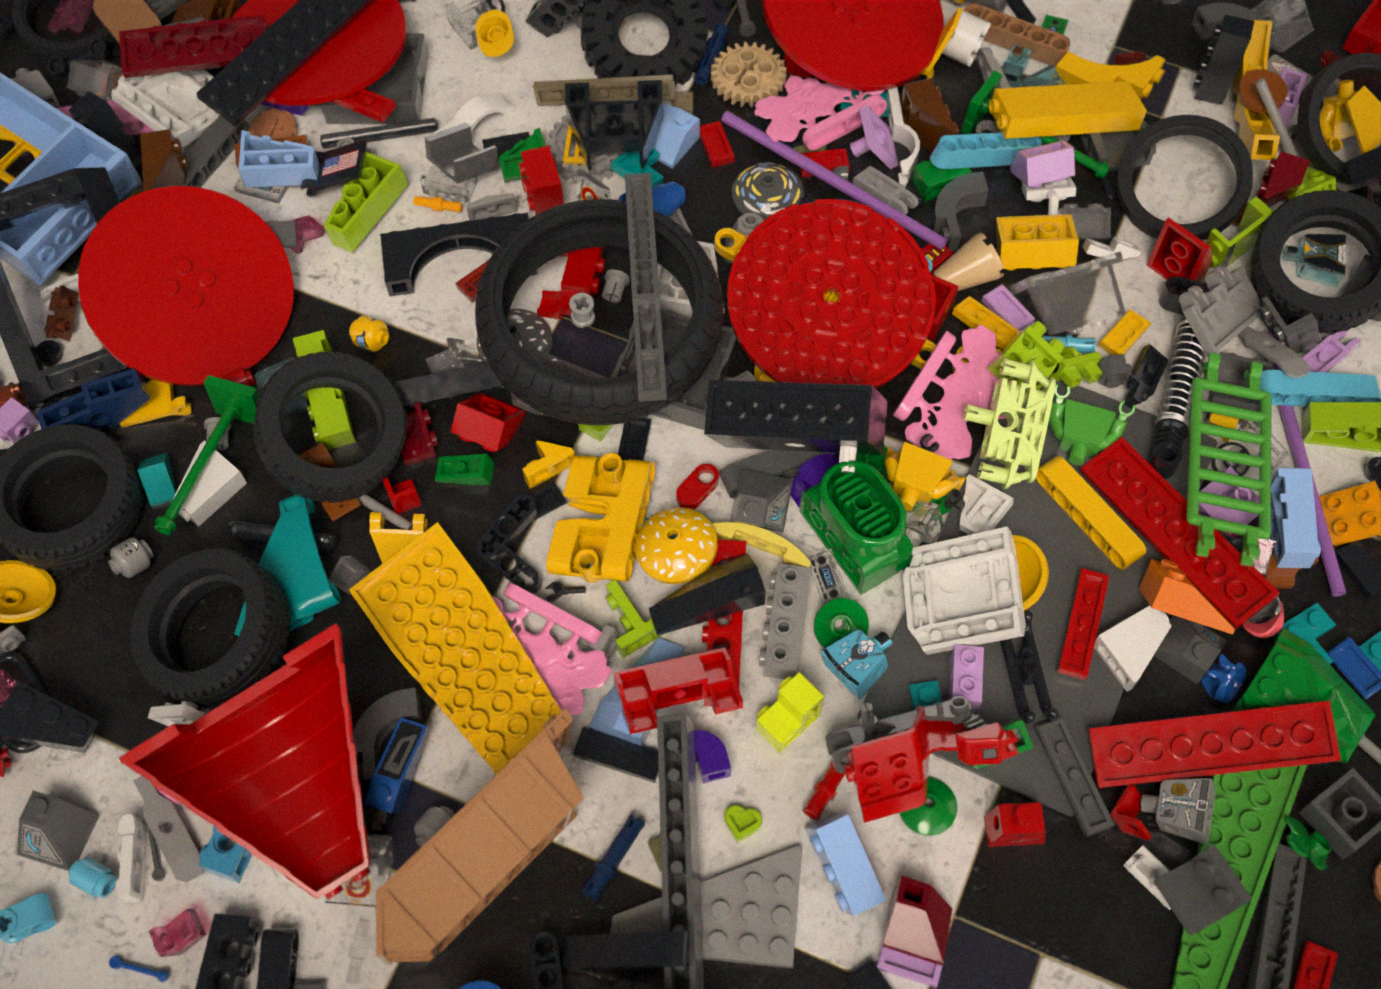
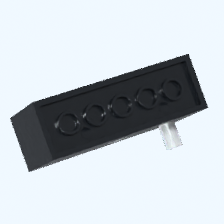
M709 380L704 435L726 448L840 453L839 463L848 462L849 460H856V454L883 455L887 400L873 385ZM845 466L841 472L855 473V468Z

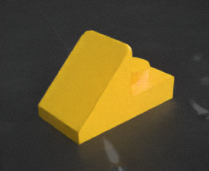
M536 441L541 459L533 460L526 467L522 468L528 487L531 489L569 469L575 456L573 449Z

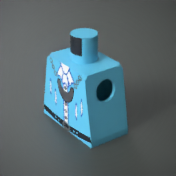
M856 630L823 649L820 654L824 665L860 700L887 670L888 663L883 651L892 645V641L883 631L870 640L861 630Z

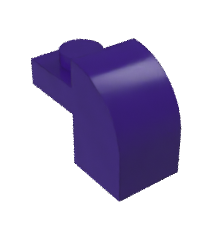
M821 454L798 468L800 473L792 479L790 496L799 508L802 492L821 482L827 470L839 463L837 455Z
M694 730L695 762L698 763L702 783L731 777V765L722 741L710 732Z

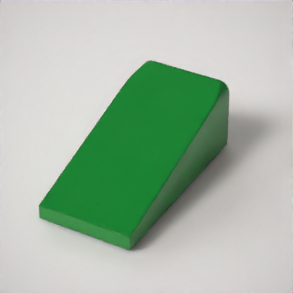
M488 454L439 457L435 481L480 486L491 485L494 461Z

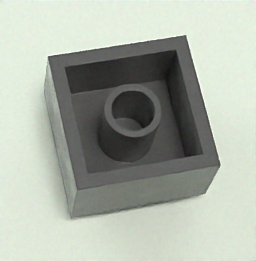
M1354 768L1299 811L1312 828L1324 836L1331 848L1342 860L1358 850L1381 830V797Z

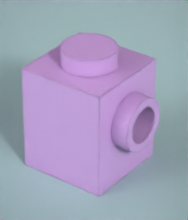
M12 397L0 408V439L4 442L9 439L11 442L16 443L21 438L29 435L40 424L30 410Z

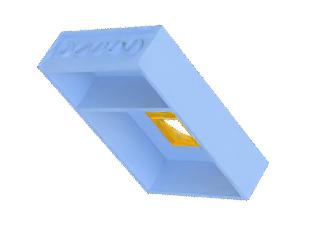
M0 73V140L17 143L0 160V179L9 184L1 193L73 168L105 167L120 203L142 183L125 152ZM23 152H31L35 160L17 178L6 172V169ZM87 199L80 201L81 204L67 209L62 204H58L14 219L15 227L0 231V259L41 286L90 236L97 225Z

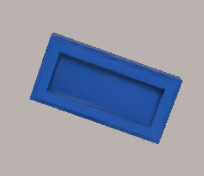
M1350 637L1327 653L1334 661L1333 664L1365 700L1381 690L1380 670Z

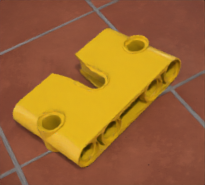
M607 453L601 458L585 455H575L573 457L563 496L570 500L569 507L605 516L601 519L579 518L556 521L546 560L548 574L581 577L589 583H595L599 580L630 581L636 559L635 542L642 527L639 525L644 524L655 477V464L653 461L621 460V457L615 453ZM594 563L590 568H585L587 565Z

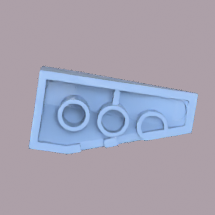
M663 104V119L652 148L660 152L659 161L673 168L700 138L699 118L681 108Z
M658 637L631 668L679 658L683 654L684 646ZM615 686L600 701L589 726L590 730L639 746H644L650 732L648 730L630 735L622 714V704Z

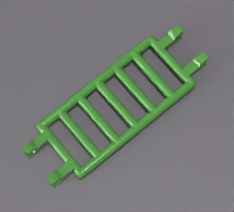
M1209 353L1208 362L1202 364L1204 378L1196 377L1192 380L1186 519L1189 524L1199 526L1196 545L1197 556L1208 557L1209 549L1215 548V537L1213 536L1215 529L1243 535L1240 565L1252 567L1254 558L1259 559L1260 557L1258 539L1266 540L1271 535L1272 396L1269 392L1260 390L1263 363L1251 362L1250 371L1246 370L1244 372L1246 387L1219 382L1218 369L1221 355ZM1203 389L1260 401V412L1202 400ZM1202 411L1260 423V434L1203 423ZM1201 433L1260 445V457L1201 445ZM1200 456L1259 468V480L1200 468ZM1200 479L1259 491V503L1199 491ZM1199 502L1258 514L1259 527L1198 515Z

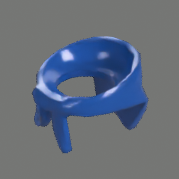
M1221 654L1219 657L1220 665L1212 663L1211 670H1208L1207 675L1202 677L1201 683L1212 699L1222 703H1229L1241 689L1247 671L1241 662H1237L1234 665Z

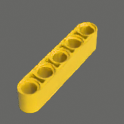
M1055 456L1038 468L1037 482L1117 568L1124 570L1146 554V547L1141 539L1063 457Z

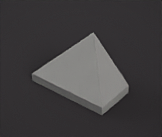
M514 193L488 195L466 205L468 217L471 221L517 212Z

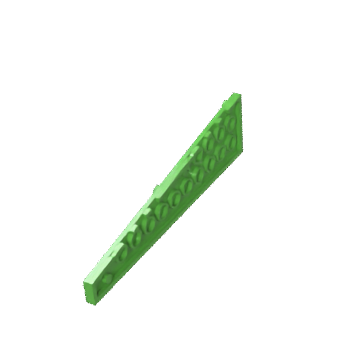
M1307 765L1211 776L1216 794L1209 844L1199 842L1197 855L1215 844L1252 897V900L1192 936L1183 927L1171 989H1226L1285 828V817L1290 814Z

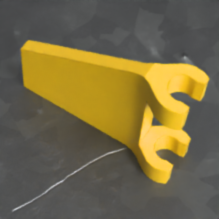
M961 8L957 9L943 28L933 60L922 73L927 76V79L933 78V67L957 28L963 11Z
M1363 86L1345 103L1361 154L1375 149L1381 143V102Z
M151 380L146 383L151 399L123 420L120 426L124 428L171 415L186 416L192 413L191 403L186 404L185 396L174 398V387L172 384Z
M370 513V534L382 564L427 530L428 520L425 519V514L413 515V530L384 529L385 518L382 517V513Z

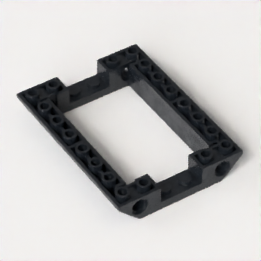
M105 167L73 168L0 193V231L15 227L14 219L58 204H62L67 209L81 204L80 201L87 199L96 224H98L120 202ZM0 261V336L30 410L42 407L48 401H58L82 392L81 384L130 370L115 359L106 349L44 370Z

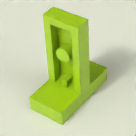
M616 580L606 584L607 595L605 600L612 611H618L621 616L619 621L627 632L615 640L617 651L622 659L664 635H656L652 619L645 623L643 622Z

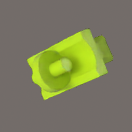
M1072 346L1065 347L1061 352L1064 358L1059 363V369L1057 372L1052 373L1050 377H1053L1056 382L1063 380L1065 385H1069L1070 388H1074L1082 382L1083 378L1081 375L1084 376L1088 384L1094 383L1103 374L1097 365L1102 357L1098 351L1082 355L1081 352H1078Z

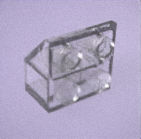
M1265 0L1252 9L1264 20L1273 21L1270 40L1272 47L1279 53L1284 52L1314 31L1304 0Z

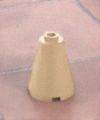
M980 232L966 242L936 269L932 275L959 286L958 291L998 280L1004 276V273L999 272L1003 269V265L992 244L986 245L983 240L987 237Z

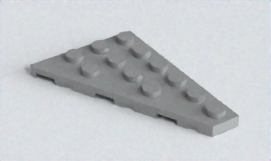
M792 847L700 882L703 959L793 968L802 847ZM662 897L613 915L610 934L663 931Z

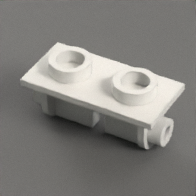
M1143 845L1123 866L1170 910L1171 907L1154 884V880L1170 872V870Z

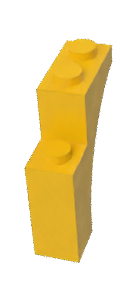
M1068 51L1056 65L1052 82L1057 85L1129 81L1141 100L1143 97L1147 98L1154 82L1159 83L1165 73V70L1162 68L1166 59L1157 55L1152 59L1132 65H1106L1086 60Z

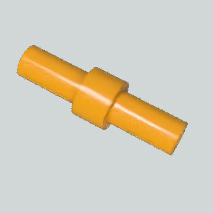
M414 196L413 200L415 206L428 207L432 211L443 212L447 210L461 213L463 210V203L447 201L443 197L434 196L433 198Z

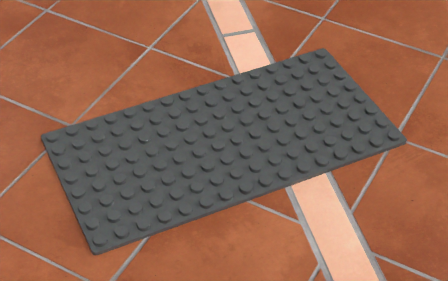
M1063 380L1056 382L1058 384L1057 393L1061 396L1065 393L1066 387ZM1081 386L1070 388V394L1063 399V403H1065L1066 399L1116 412L1115 417H1118L1120 414L1118 408L1121 402ZM1123 404L1121 407L1124 413H1130L1132 411V409L1127 407L1125 404ZM1135 408L1134 413L1127 416L1126 421L1128 423L1121 437L1149 463L1156 441L1154 430L1157 416ZM1007 418L998 419L999 424L1006 428ZM1048 422L1039 467L1055 456L1063 457L1141 539L1147 551L1136 562L1121 570L1107 558L1042 488L1036 478L1032 483H1027L1026 480H1023L1020 483L1010 485L1008 489L1004 490L1000 483L979 479L1014 498L1013 505L994 529L1008 527L1012 535L1022 536L1033 541L1047 559L1049 567L1047 586L1038 601L1025 611H1030L1033 614L1032 632L1051 705L1058 710L1057 718L1063 717L1091 775L1094 766L1088 729L1110 726L1124 687L1095 649L1093 650L1086 680L1057 673L1079 573L1084 568L1110 576L1096 636L1097 639L1103 632L1150 606L1140 592L1139 587L1151 559L1161 562L1164 557L1080 473V468L1093 458L1086 457L1083 465L1071 464L1068 461L1070 452L1059 448V440L1054 437ZM1190 433L1183 441V457L1174 475L1165 479L1186 500L1188 492ZM1201 433V445L1216 448L1217 440ZM981 443L967 476L970 474L977 478V472L981 473V470H978L981 462L1005 468V464L998 463V460L994 462L989 461V458L981 459ZM1200 456V468L1208 469L1212 458ZM1019 465L1016 472H1025V466ZM966 479L960 489L963 495L956 498L955 502L964 498ZM1200 479L1199 490L1204 479ZM952 507L937 542L968 535L960 530L962 509ZM905 610L891 640L892 645L888 647L885 653L888 668L869 689L863 701L865 708V703L873 705V715L877 717V720L913 711L908 691L909 685L938 680L943 702L948 701L950 656L952 650L927 655L907 627ZM1022 636L1011 638L1016 657H1018L1021 649L1025 648ZM1000 641L975 645L977 647H984L982 703L978 712L973 713L974 716L979 715L980 720L983 719L984 724L987 723L988 725L996 722L1001 724L1011 719H1021L1016 707ZM1034 684L1023 686L1029 710L1035 713V720L1032 723H1024L1033 745L1032 749L1004 759L1000 764H991L980 769L973 768L960 761L957 751L939 750L931 753L936 757L1063 814L1074 816L1034 730L1036 726L1049 722L1041 712ZM860 710L857 715L858 721L862 717Z

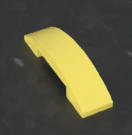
M712 523L717 540L746 541V545L783 558V564L811 567L809 559L795 545L771 531L743 523Z

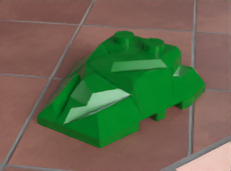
M1283 628L1268 651L1269 654L1231 712L1330 701L1341 761L1337 762L1345 764L1376 714L1309 642Z

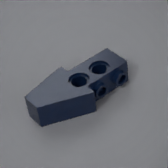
M133 368L81 384L82 392L36 411L41 429L63 424H80L97 429L107 425L110 429H114L151 398L144 378Z

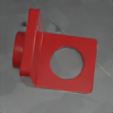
M1129 784L1116 802L1110 816L1123 833L1149 841L1152 836L1143 823L1135 819L1141 809L1142 796L1134 785Z

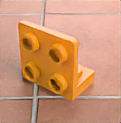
M1376 481L1320 496V502L1333 546L1373 536H1380L1381 538V490Z

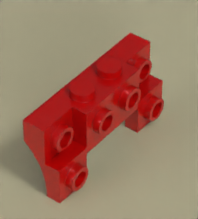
M604 247L579 249L560 255L568 257L561 281L562 291L542 290V299L539 308H537L538 316L562 320L563 315L571 316L572 311L570 310L569 302L573 295L587 293L594 298V294L599 293L601 282L599 274L604 273L606 259L602 258Z
M725 647L614 672V685L622 704V714L630 735L656 729L657 715L655 710L708 698L715 715L743 708V699L735 680L731 659Z

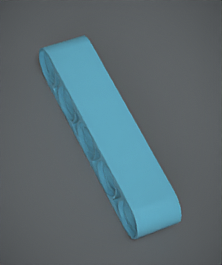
M1002 133L945 135L940 138L930 156V160L933 165L940 169L1006 166L1012 164L1017 151L1041 146L1042 141L1040 137L1005 139Z
M1283 370L1262 371L1260 378V390L1271 394L1272 405L1307 407L1310 402H1381L1380 389L1377 378L1374 375L1309 372L1307 376L1295 379L1287 376Z

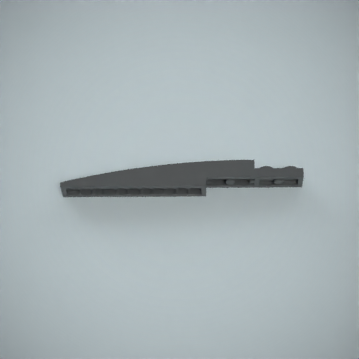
M651 173L625 175L638 398L639 402L667 400Z
M1278 844L1270 867L1246 989H1289L1307 857H1302L1292 848Z

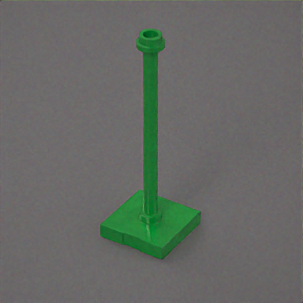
M994 70L972 98L962 126V133L971 134L985 114L990 113L989 101L993 98L995 89H998L1003 74ZM1052 136L1040 137L1044 144L1059 142L1058 139ZM1074 149L1075 161L1095 171L1096 178H1105L1111 168L1107 161L1104 160L1101 164Z
M210 375L207 376L204 386L216 414L222 416L164 517L159 516L155 520V529L158 532L170 535L171 532L175 531L177 526L174 520L231 420L234 418L254 424L256 405L259 400L257 388Z

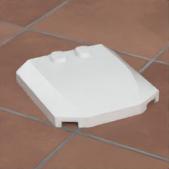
M204 69L125 78L122 75L118 80L116 90H112L113 101L154 131L171 129L174 138L179 139L181 147L200 138L219 117V114L197 98V92L213 78Z
M1008 527L913 548L912 554L914 556L910 566L906 567L903 574L907 627L927 655L953 650L955 644L975 646L1024 636L1026 624L1017 553L1011 530Z

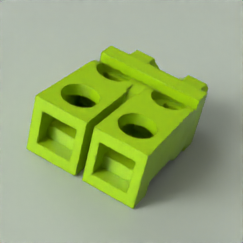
M1036 321L1016 333L1001 354L988 365L987 369L997 379L1007 378L1008 381L1015 380L1019 384L1023 382V379L999 374L1000 368L1003 369L1000 366L1002 360L1008 358L1009 360L1025 364L1033 360L1037 365V369L1048 379L1057 364L1064 358L1060 355L1064 344L1056 338H1052L1047 342L1042 337L1046 332V327L1040 321ZM1036 382V389L1040 390L1043 385Z

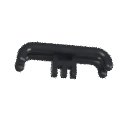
M1025 611L1026 628L1025 634L1022 636L1025 648L1021 649L1018 657L1015 656L1011 639L1001 640L1000 643L1020 718L1026 724H1030L1035 720V713L1029 710L1023 687L1034 684L1041 712L1047 720L1052 721L1058 717V710L1051 705L1032 632L1033 614L1030 611Z

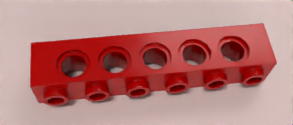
M718 540L717 553L711 566L713 567L722 560L746 554V541ZM743 611L708 621V626H703L702 643H707V651L715 650L714 648L717 645H725L729 648L727 653L731 659L738 689L740 682ZM719 619H727L730 623L725 626L718 625L716 621ZM708 698L704 699V706H711Z

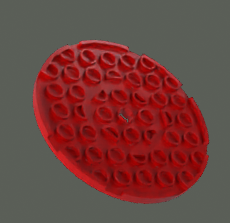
M817 199L812 203L794 204L776 212L760 223L748 235L745 243L736 254L728 280L727 305L730 323L740 346L751 361L776 382L862 385L868 379L875 384L876 389L901 374L921 351L933 324L936 305L935 284L932 281L928 268V261L914 238L892 218L889 217L887 219L883 215L874 212L873 208L860 203L838 199ZM827 292L836 293L838 296L837 302L825 301L824 294Z

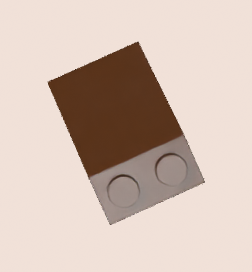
M171 129L140 134L144 191L167 186H183L186 181V169H189V162L186 154L182 155L181 143L178 138H174Z

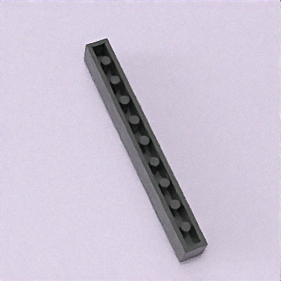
M687 714L657 716L663 931L692 932V966L664 967L665 989H704L694 722Z

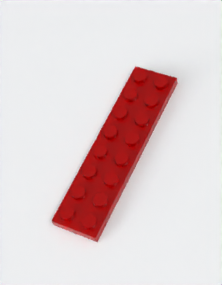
M1123 437L1119 438L1080 468V473L1164 559L1179 565L1178 568L1186 574L1185 576L1227 619L1235 630L1279 596L1280 592L1254 566L1240 565L1241 553L1215 529L1213 532L1215 548L1209 549L1208 557L1196 555L1199 526L1191 525L1187 522V500Z
M1330 701L1088 729L1097 788L1341 761Z

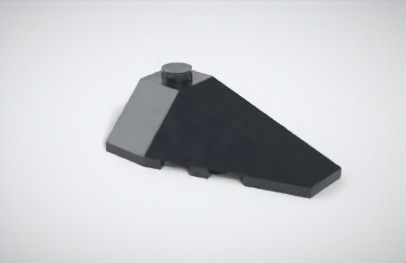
M747 553L720 561L650 607L649 613L658 636L765 605L766 590L756 564Z

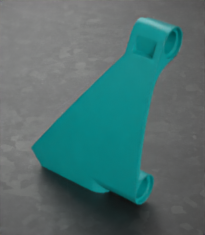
M295 494L279 502L281 516L259 562L260 566L276 577L285 590L290 606V631L311 622L314 619V614L341 603L340 594L336 586L327 578L313 534L309 514L315 512V505L309 498H302ZM246 601L244 602L234 633L237 636L240 635L244 624Z

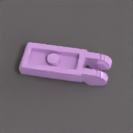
M1348 330L1337 332L1333 335L1330 334L1316 348H1313L1302 358L1310 366L1309 372L1328 373L1344 360L1361 341L1356 337L1344 346L1340 340L1346 336Z

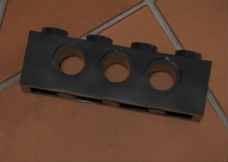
M537 0L533 4L525 22L548 38L554 31L557 33L563 26L564 21L568 22L575 10L579 11L586 0Z
M214 913L195 989H219L218 982L226 974L230 975V981L222 989H243L245 978L249 977L252 969V959H250L252 948L257 945L260 929L257 922L250 917ZM237 943L236 953L226 957L227 948L231 944Z

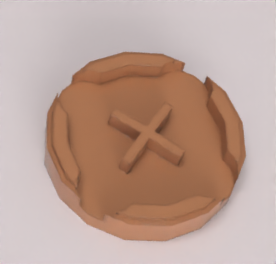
M278 109L262 111L252 120L253 124L249 128L251 135L257 137L265 135L271 137V139L297 136L298 133L294 116L286 110L278 111Z

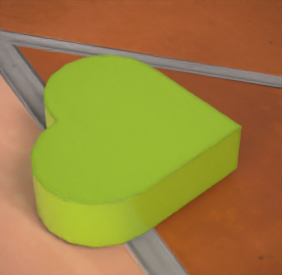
M731 805L725 810L724 822L736 842L740 843L760 830L762 816L756 809L749 808L745 810L739 805Z

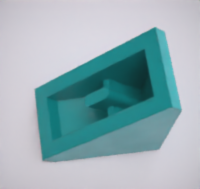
M164 453L141 460L137 471L150 505L154 507L173 501L177 490L169 454Z

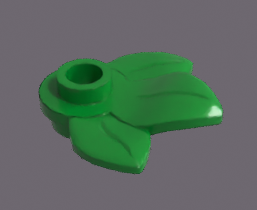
M1286 816L1285 821L1292 832L1286 837L1289 846L1300 856L1308 857L1316 868L1320 870L1326 869L1325 859L1328 858L1327 854L1332 849L1325 837L1317 831L1309 833L1299 821Z

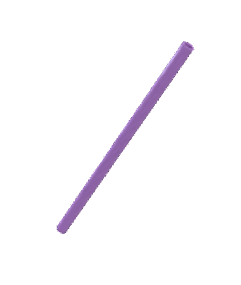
M726 111L724 113L722 122L851 198L860 201L863 205L873 208L875 212L887 219L889 217L892 218L904 229L942 250L948 241L945 237L779 140L773 141L767 133L731 112Z
M1273 362V368L1271 370H1282L1276 363ZM1278 405L1296 468L1311 469L1294 407ZM1312 474L1317 535L1321 546L1320 555L1332 596H1342L1346 594V589Z

